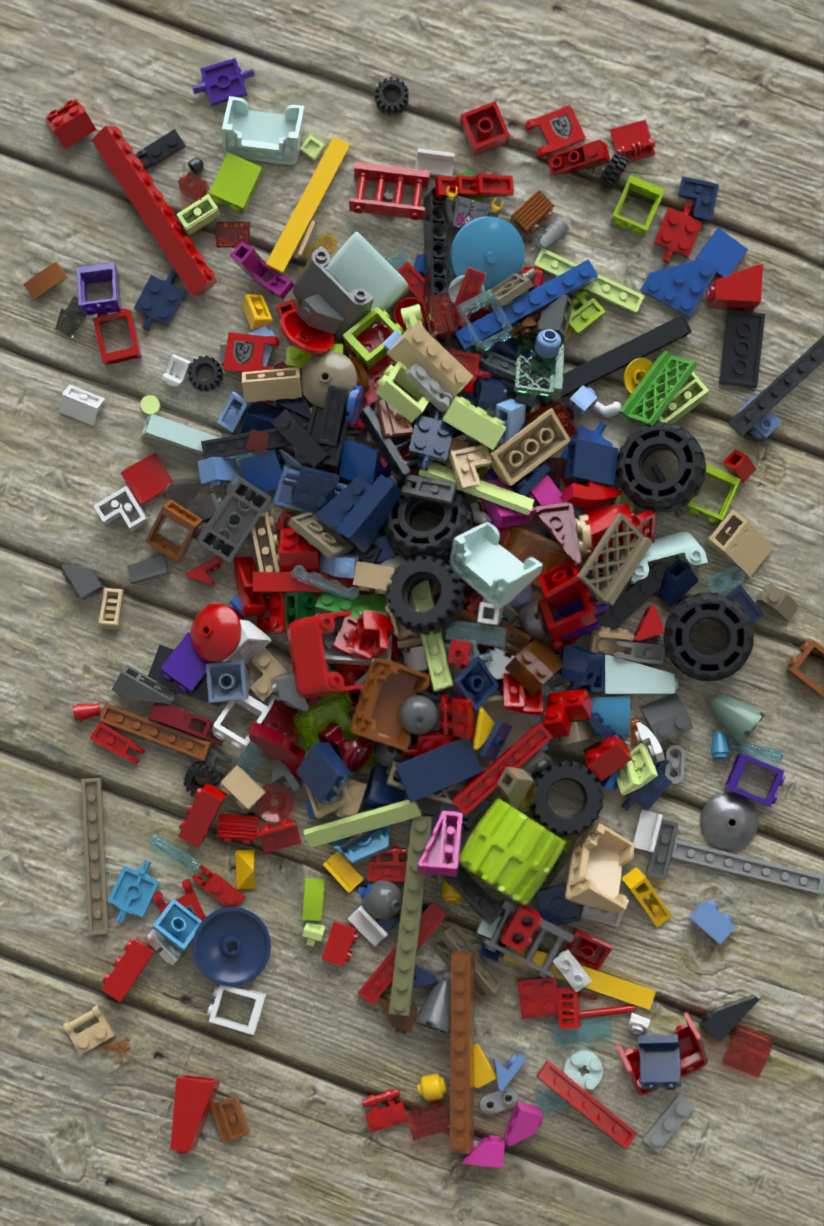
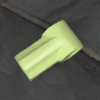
M419 304L401 309L404 325L407 329L415 323H418L423 328V317Z

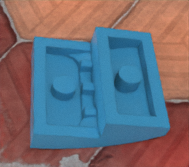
M630 696L590 698L593 703L592 712L594 714L598 712L603 717V723L606 726L611 725L617 732L616 734L630 735ZM592 726L594 736H602V735Z

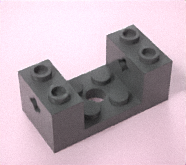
M236 473L225 488L228 492L208 524L203 522L193 537L197 543L229 563L272 499L267 493ZM238 515L239 522L235 525L230 524V516Z

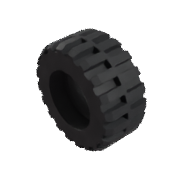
M420 556L416 557V561L411 559L405 561L407 565L404 567L400 565L397 568V574H392L390 577L392 583L387 584L386 590L389 594L386 595V601L389 603L388 608L401 625L416 634L421 632L423 635H429L431 631L437 634L440 633V628L442 627L446 630L450 627L449 623L451 621L455 622L458 619L456 614L457 612H462L461 602H465V596L462 593L464 587L460 582V578L449 565H446L440 559L435 560L434 557L427 556L424 559ZM436 580L442 588L438 603L427 611H414L410 606V595L413 589L423 581Z
M562 761L548 765L546 769L544 768L535 775L528 792L529 808L534 819L543 828L557 835L572 836L573 834L584 832L587 828L589 829L593 826L594 821L598 820L599 813L603 809L602 799H604V794L601 790L602 786L596 778L597 776L584 765L575 762ZM571 780L582 789L584 795L583 805L572 816H559L549 807L548 792L558 781Z

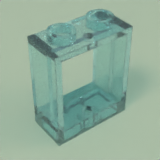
M492 289L457 306L456 311L478 351L481 349L486 351L494 346L493 343L499 340L503 342L511 337L510 334H512L513 328ZM490 302L504 330L480 342L466 314Z

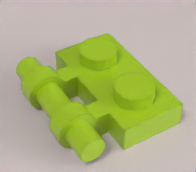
M586 290L580 293L577 292L571 299L573 306L568 327L576 336L606 312L594 298L589 301L585 299L588 296ZM575 305H580L581 307L575 311L573 309Z

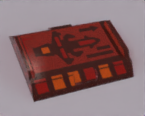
M217 221L216 248H237L241 242L250 246L251 222Z

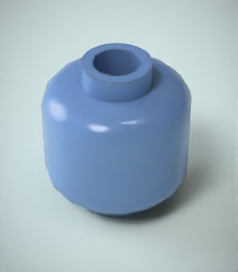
M551 329L541 331L535 342L536 353L543 358L555 357L561 345L560 335Z

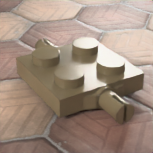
M532 268L523 274L514 273L485 292L486 299L479 303L480 307L484 310L494 303L501 307L507 306L517 296L526 294L528 289L533 286L530 279L537 275L536 270Z

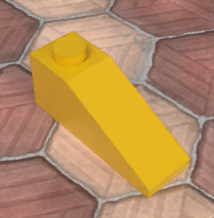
M637 867L621 878L657 928L672 917L648 879Z

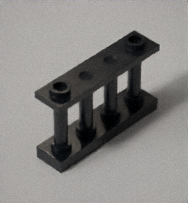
M370 406L364 408L359 418L399 481L405 479L410 472L409 467L422 461V458L417 455L404 460L399 454L400 450L410 446L412 436L397 444L392 443L389 436L384 438L378 411H372ZM416 419L411 423L412 429H414Z

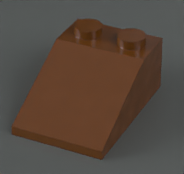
M535 639L524 647L505 669L533 696L562 668L563 660L541 639Z

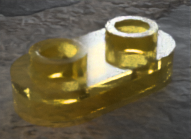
M330 232L321 234L306 250V261L308 262L312 253L320 246H323L331 254L337 247L335 235ZM330 241L331 245L325 246L324 243Z

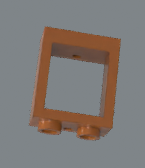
M170 499L162 506L145 542L150 544L152 548L167 555L168 558L178 562L186 554L203 519ZM167 517L189 530L181 547L159 534Z
M814 640L805 641L799 648L801 652L798 656H793L787 665L789 667L786 671L821 699H824V685L820 688L797 670L812 649L824 657V648Z

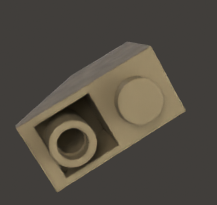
M506 767L497 782L502 801L516 810L534 781L524 769Z

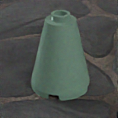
M722 693L719 696L715 694L709 702L712 712L739 744H742L756 728L757 722H760L765 715L763 712Z

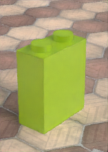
M227 152L209 191L210 197L217 205L222 206L224 204L229 206V209L235 213H245L264 174L262 167Z

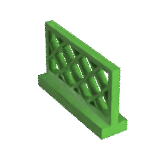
M663 350L619 411L632 423L637 421L653 426L697 367V364L694 361L671 356L668 351ZM654 403V406L648 409V406ZM654 413V414L651 416V418L648 419V415Z

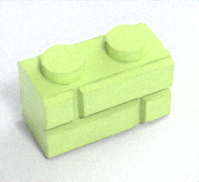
M209 194L177 214L179 221L189 236L221 216L218 207Z

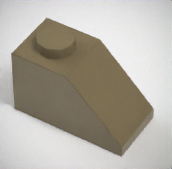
M771 583L764 587L756 600L788 622L799 606L787 593Z

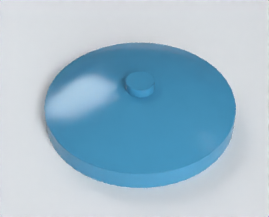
M492 216L479 217L465 224L456 234L450 250V264L455 277L465 275L468 267L486 273L483 281L485 292L514 273L519 274L525 257L523 240L516 228L507 221Z

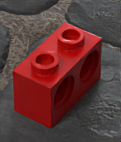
M518 903L500 936L501 942L522 953L525 947L528 948L530 946L534 930L538 931L541 926L540 913ZM524 917L532 918L529 923L522 922ZM515 934H521L523 936L519 940H515L512 938Z

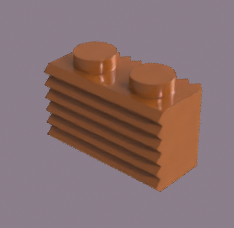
M538 190L511 215L510 220L525 235L529 232L533 234L540 227L539 223L542 220L547 221L553 215L554 204Z

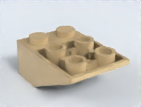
M733 509L726 514L723 521L718 524L705 541L749 577H751L774 548L745 518Z

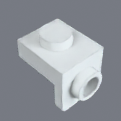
M172 355L162 380L166 381L170 386H180L185 381L191 362L177 355Z

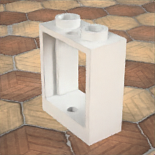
M249 695L248 699L229 701L212 728L216 738L220 740L225 739L230 742L234 749L243 750L244 752L251 742L248 735L244 740L221 726L235 703L257 715L259 718L256 723L262 724L265 721L270 708Z
M216 985L213 993L216 999L214 1005L210 1004L207 1013L210 1016L209 1022L254 1035L266 994L241 986ZM224 990L256 999L248 1026L216 1016Z

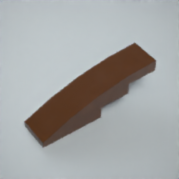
M463 609L461 613L457 612L456 616L458 619L450 624L483 643L488 640L501 648H504L506 645L517 652L526 647L531 638V635L503 622H500L498 625L478 622V613Z

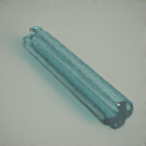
M728 739L727 741L729 750L782 761L783 751L746 742L739 744L733 739Z
M154 833L149 838L150 844L195 872L200 867L201 863L159 835Z

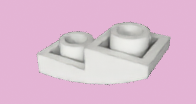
M636 723L638 731H635L638 742L647 744L651 756H656L657 762L665 760L661 746L652 732L642 723Z

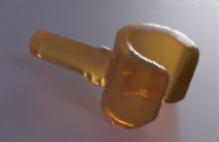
M638 717L630 719L631 745H636V723H641Z
M124 1038L117 1043L103 1044V1049L120 1048L126 1052L130 1050V1047L123 1048L122 1043L129 1042L130 1040Z

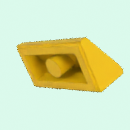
M245 294L242 308L251 329H257L272 323L273 319L263 295Z
M477 1043L474 1044V1086L479 1088L495 1080L497 1076Z

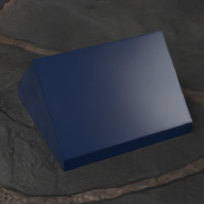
M262 401L251 402L245 413L241 434L276 428L272 422L284 409Z

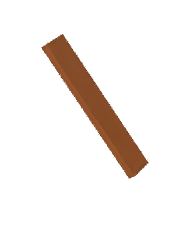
M108 703L105 704L99 719L100 722L205 762L212 746L210 742Z

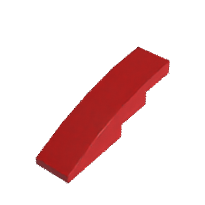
M479 173L476 176L457 175L456 177L437 176L435 178L436 197H449L446 194L448 186L450 193H455L457 186L458 193L456 197L488 198L514 195L513 176Z

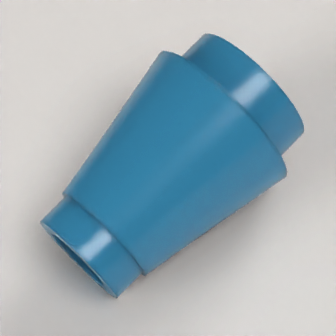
M713 731L710 752L712 759H727L730 752L725 731Z

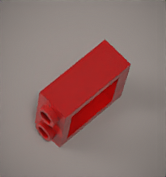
M123 308L121 311H116V313H101L93 318L101 358L105 366L143 358L133 314L130 310ZM127 318L133 347L107 353L100 324Z
M583 586L581 589L574 590L563 599L551 602L547 598L539 600L548 629L555 640L597 622L595 614L598 613L594 602L591 603L590 601L593 597L589 588L585 589ZM582 597L586 609L557 622L553 610Z

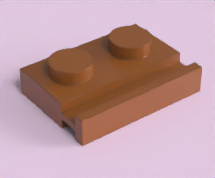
M377 399L376 405L384 438L388 436L411 435L413 433L411 422L388 402Z
M238 1096L212 1103L211 1111L223 1143L250 1134Z

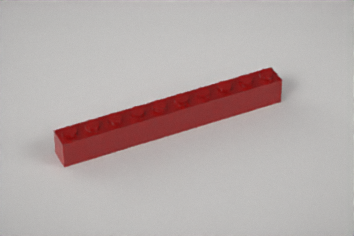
M105 126L91 141L191 295H203L218 282L214 277V272L207 266L203 255L198 252L193 240L184 231L182 223L177 220L173 214V209L166 203L163 194L154 185L152 177L147 174L143 168V163L136 157L133 148L124 139L122 131L117 126Z

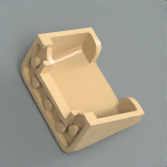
M601 823L580 833L573 844L566 887V899L577 904L613 913H620L626 910L628 905L627 897L619 894L622 865L633 859L635 844Z

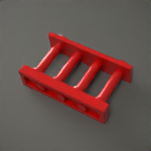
M355 162L354 178L359 179L356 199L349 198V211L357 214L368 213L409 218L414 221L424 220L425 207H420L422 187L429 186L430 171ZM366 180L377 181L375 201L363 200ZM386 182L396 183L394 203L382 202ZM404 185L415 186L412 205L401 204Z

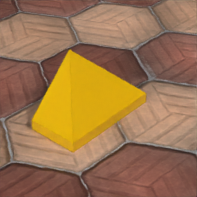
M482 707L477 710L472 743L474 749H478L486 741L495 725Z
M255 849L236 850L237 890L256 889Z

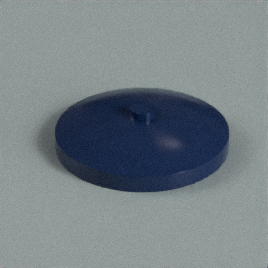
M225 907L213 911L201 921L193 937L192 952L198 969L210 981L222 986H240L252 981L263 971L270 957L271 940L267 927L257 915L243 908Z

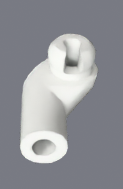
M597 401L593 410L609 418L618 415L622 405L619 402H614L611 405L604 406Z
M478 503L470 504L474 517L473 522L483 524L488 521L491 523L489 515L480 511Z

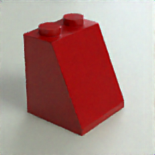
M763 264L755 265L716 280L706 293V302H709V308L754 311L761 303Z
M629 504L582 509V515L588 516V520H585V523L590 525L591 547H588V549L591 551V554L618 513L623 514L626 518H632V523L635 522L634 511H630ZM622 522L618 525V533L622 532ZM623 535L618 536L619 546H622L621 539ZM613 537L608 541V548H613ZM603 553L598 556V560L603 558Z

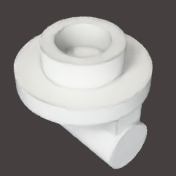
M631 1013L628 1028L632 1033L641 1035L647 1032L650 1020Z

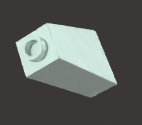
M154 414L147 417L141 436L199 454H203L201 441L217 438V436Z
M605 655V689L603 694H675V690H678V679L675 678L673 673L611 655Z

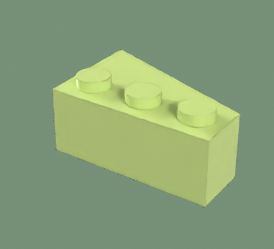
M694 372L691 373L656 422L674 424L708 398L709 390Z
M458 395L454 397L443 416L445 422L494 450L506 429L503 426V421L496 417L491 418L485 410L474 407L468 400Z

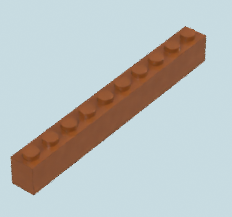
M455 951L451 955L450 1152L470 1154L474 1147L475 952Z

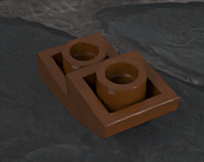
M542 311L535 312L524 319L512 330L511 335H520L521 337L529 335L532 329L537 328Z

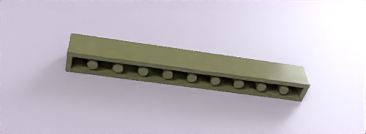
M419 816L412 818L389 1014L410 1015L426 874L417 873V865L431 838L432 817Z

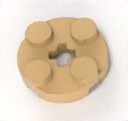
M587 515L578 516V519H575L576 531L579 535V552L582 555L591 554V551L588 549V547H591L590 525L585 523V520H588Z

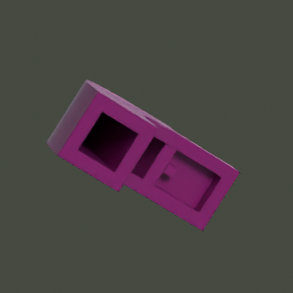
M241 242L230 255L245 273L272 295H277L284 299L295 286L291 280L267 267L266 262L258 253L244 242Z

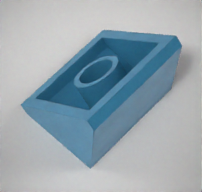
M172 899L156 919L152 928L183 951L194 937L195 931L202 920L175 899Z

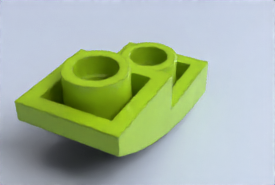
M305 878L302 920L321 921L324 879Z

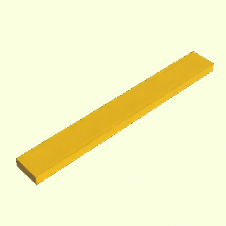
M333 136L266 262L267 267L281 274L284 273L346 156L350 144Z
M525 947L522 953L518 950H515L514 953L525 958L530 947ZM537 950L532 962L542 966L548 953ZM505 953L503 954L502 959L538 971ZM553 962L549 971L553 972L556 978L567 981ZM581 965L592 980L584 988L650 1010L656 993L655 990Z

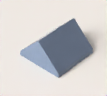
M245 660L206 664L209 703L248 699L250 678Z

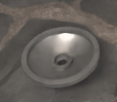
M722 793L714 796L705 804L700 816V826L704 837L711 845L721 850L735 851L747 846L755 837L758 829V815L752 803L745 797L735 793ZM730 819L735 821L733 826H730L728 823Z

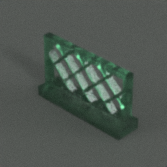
M530 333L524 337L518 335L514 391L551 396V401L559 402L563 385L565 338H561L558 354L545 362L540 358L541 356L531 349L535 347L538 334ZM522 339L530 340L532 343L526 345ZM527 352L531 357L525 359L521 354ZM536 360L540 365L535 368L530 362ZM527 366L531 371L525 373L520 368ZM545 368L549 374L544 376L540 370ZM535 374L540 379L534 382L530 376ZM525 379L530 385L522 386L519 385V382ZM544 382L549 389L541 388L539 384Z

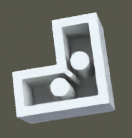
M127 486L93 505L106 525L121 516L132 531L149 522L141 506Z

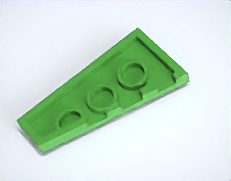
M320 593L315 605V611L321 613L351 611L352 615L350 616L358 619L363 611H374L382 613L391 621V616L387 615L385 605H388L386 596Z

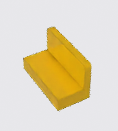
M338 851L323 864L348 893L364 880L351 863Z

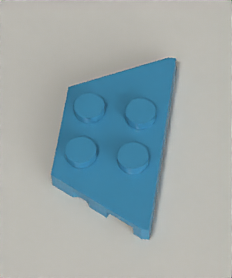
M391 825L378 829L344 852L339 845L353 836L332 841L328 844L354 865L389 849Z

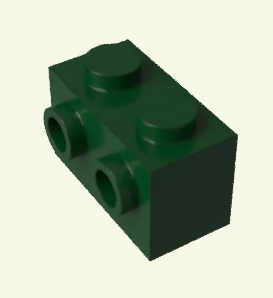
M315 592L284 593L285 632H287L288 625L291 622L315 616Z

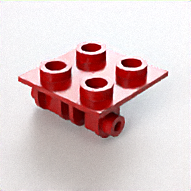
M646 119L609 129L616 152L628 158L629 162L656 155L654 149L656 144L654 139H651Z

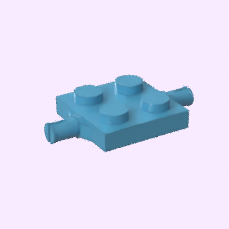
M144 859L140 870L124 865L108 899V902L120 909L116 921L124 923L128 913L144 917L160 881L147 874L151 865L150 861Z

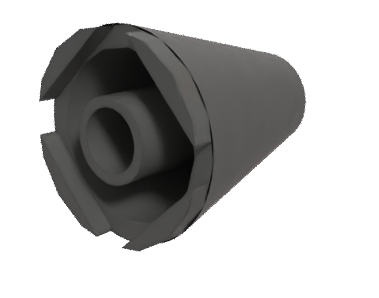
M443 977L442 980H437L415 1018L416 1024L451 1035V979Z

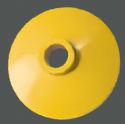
M637 358L627 366L624 373V385L630 394L653 365L650 360Z

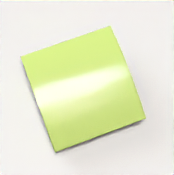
M640 743L631 751L632 760L617 770L619 774L616 780L622 795L641 788L658 776L647 744Z

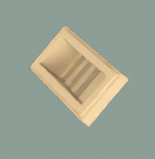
M104 588L98 622L100 628L120 629L124 590ZM108 596H118V599H108ZM107 603H108V604H117V606H116V607L107 606ZM107 611H109V612H115V615H114V614H106V612H107Z

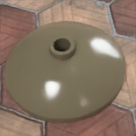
M328 351L322 354H315L306 362L300 376L301 389L304 396L312 404L324 408L329 385L348 388L347 402L350 392L357 385L358 376L356 368L348 357L339 352ZM325 374L329 375L327 380H323Z

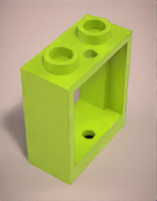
M630 175L613 213L611 222H614L613 224L619 228L625 227L630 229L635 235L641 236L642 234L645 236L665 189ZM629 189L655 200L644 226L618 215Z
M376 307L342 335L344 343L357 357L361 358L368 369L385 357L387 350L382 343L369 353L356 337L378 319L392 333L397 330L403 335L404 332L401 326L397 323L394 324L391 321L390 315L385 310L381 311L379 307Z
M706 464L707 477L730 486L720 511L717 515L693 504L695 497L685 508L689 509L688 512L695 516L700 514L705 516L707 521L716 524L723 521L741 479Z

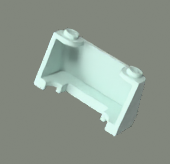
M229 96L222 126L224 154L227 155V152L246 160L285 165L295 164L299 154L304 106L290 105L286 108L285 115L248 110V103L244 99Z
M355 232L330 260L328 266L325 267L349 293L357 288L365 289L374 298L371 311L379 307L381 311L385 310L388 313L409 293V285L406 280L358 232Z
M487 521L454 538L450 556V567L460 578L494 606L502 608L509 604L540 574L542 564L531 557L526 559L523 564L499 544V530Z
M679 532L656 538L630 577L628 585L636 584L638 580H642L648 575V561L677 554L678 560L680 559L682 562L690 565L691 569L708 563L705 551L688 532ZM623 549L619 553V559H621V557L624 554Z

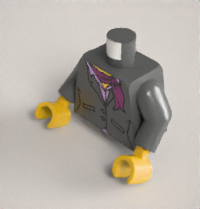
M449 186L446 190V194L449 196L446 199V216L448 223L453 226V231L457 233L465 224L476 218L485 216L498 217V211L504 206L503 201L500 207L495 205L497 198L492 201L491 205L464 197H456L458 193L457 186L455 193L449 192Z

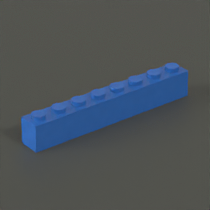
M588 259L513 300L509 305L503 306L455 332V340L462 352H469L518 325L531 314L543 311L563 294L570 296L594 283L598 274Z

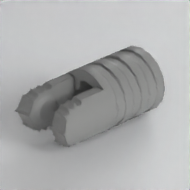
M557 217L544 230L545 234L538 240L537 247L545 249L553 242L556 243L569 230L568 225L561 218Z

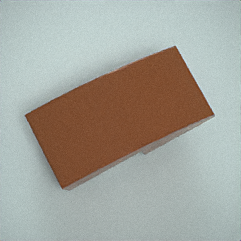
M55 262L23 285L33 300H37L68 277L60 265Z

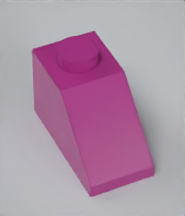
M516 1101L504 1133L507 1145L512 1146L536 1133L538 1127L543 1122V1115L538 1106Z
M495 1135L483 1138L472 1148L470 1154L465 1153L463 1155V1164L502 1168L504 1140Z

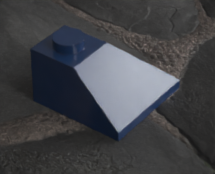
M476 656L453 681L452 698L460 697L472 700L473 712H476L499 686L479 656Z

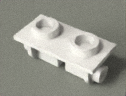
M155 929L146 936L147 942L155 950H158L160 947L163 948L159 954L167 964L173 965L185 954Z
M569 950L562 951L553 960L554 964L576 992L592 981Z

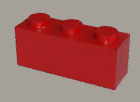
M206 783L203 788L199 787L194 796L196 798L195 803H191L186 812L189 814L188 818H184L179 826L181 832L178 837L199 848L215 820L227 793L209 783Z
M139 938L128 941L124 947L125 954L123 957L119 956L113 964L115 969L111 974L108 972L102 980L104 985L101 989L119 1002L125 998L156 951Z

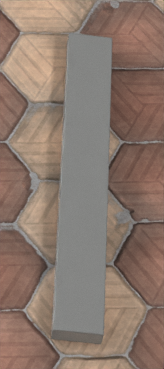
M675 839L671 855L673 859L821 895L824 882L823 875Z

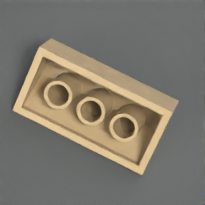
M418 323L410 325L386 353L395 363L400 361L408 369L416 362L433 380L438 382L445 392H450L453 396H456L473 377Z
M550 408L490 454L492 468L501 483L512 486L571 441L553 409Z

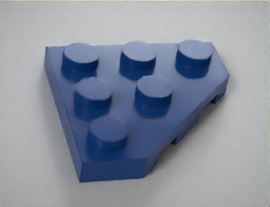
M700 258L654 271L648 275L640 291L690 318L716 273L718 266Z

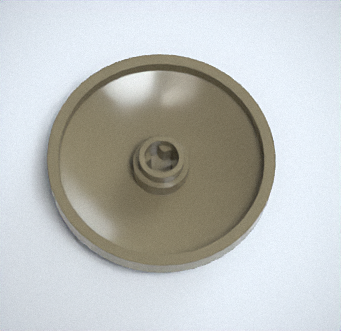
M490 696L481 706L494 723L497 720H501L512 726L505 744L500 749L496 759L535 725L531 715L505 709L504 696ZM476 711V712H473V728H474V730H475V723H476L477 711ZM484 743L478 749H474L482 771L494 762L479 754Z

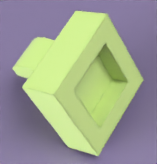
M306 922L302 935L308 938L306 945L314 947L315 940H322L325 930L324 925Z

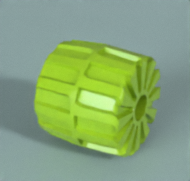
M497 799L473 830L458 857V861L468 870L481 877V879L494 885L499 891L526 905L546 880L565 846V841L501 799Z

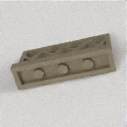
M618 513L577 577L596 595V599L600 603L613 606L653 542L648 537H644L623 514ZM622 522L623 532L618 533V525ZM633 533L635 537L629 544V534ZM623 535L624 545L619 546L618 536ZM613 537V548H608V541ZM624 549V554L619 560V550ZM613 551L614 561L608 562V552ZM603 553V563L598 564L597 558ZM614 565V570L609 576V566ZM603 567L604 577L598 578V568ZM592 569L593 579L588 580L585 576ZM604 581V585L599 591L598 582Z

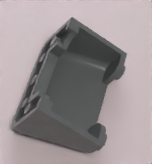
M320 246L310 256L295 283L293 293L301 303L304 299L319 294L344 319L339 330L334 334V337L337 339H343L342 335L371 312L374 298L365 289L357 288L349 293L325 269L330 263L331 257L328 251L323 246Z

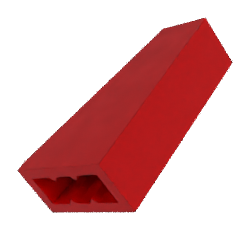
M185 1074L176 1077L170 1150H177L178 1154H188L196 1148L220 1084V1079Z

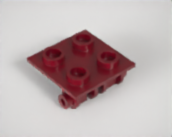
M274 699L265 723L262 724L283 733L298 743L308 716Z

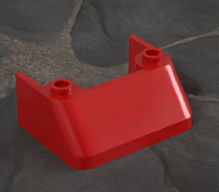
M351 611L320 614L295 620L288 625L287 633L295 685L300 697L314 698L347 694L363 689V684L345 686L341 674L327 672L322 634L331 632L335 626L334 621H341L352 615Z
M687 1012L684 1013L686 1024L678 1025L674 1031V1035H678L680 1040L681 1078L702 1069L708 1063L701 1037ZM620 1044L616 1045L637 1094L642 1096L653 1092L645 1090L640 1085L639 1050L629 1048L623 1052Z

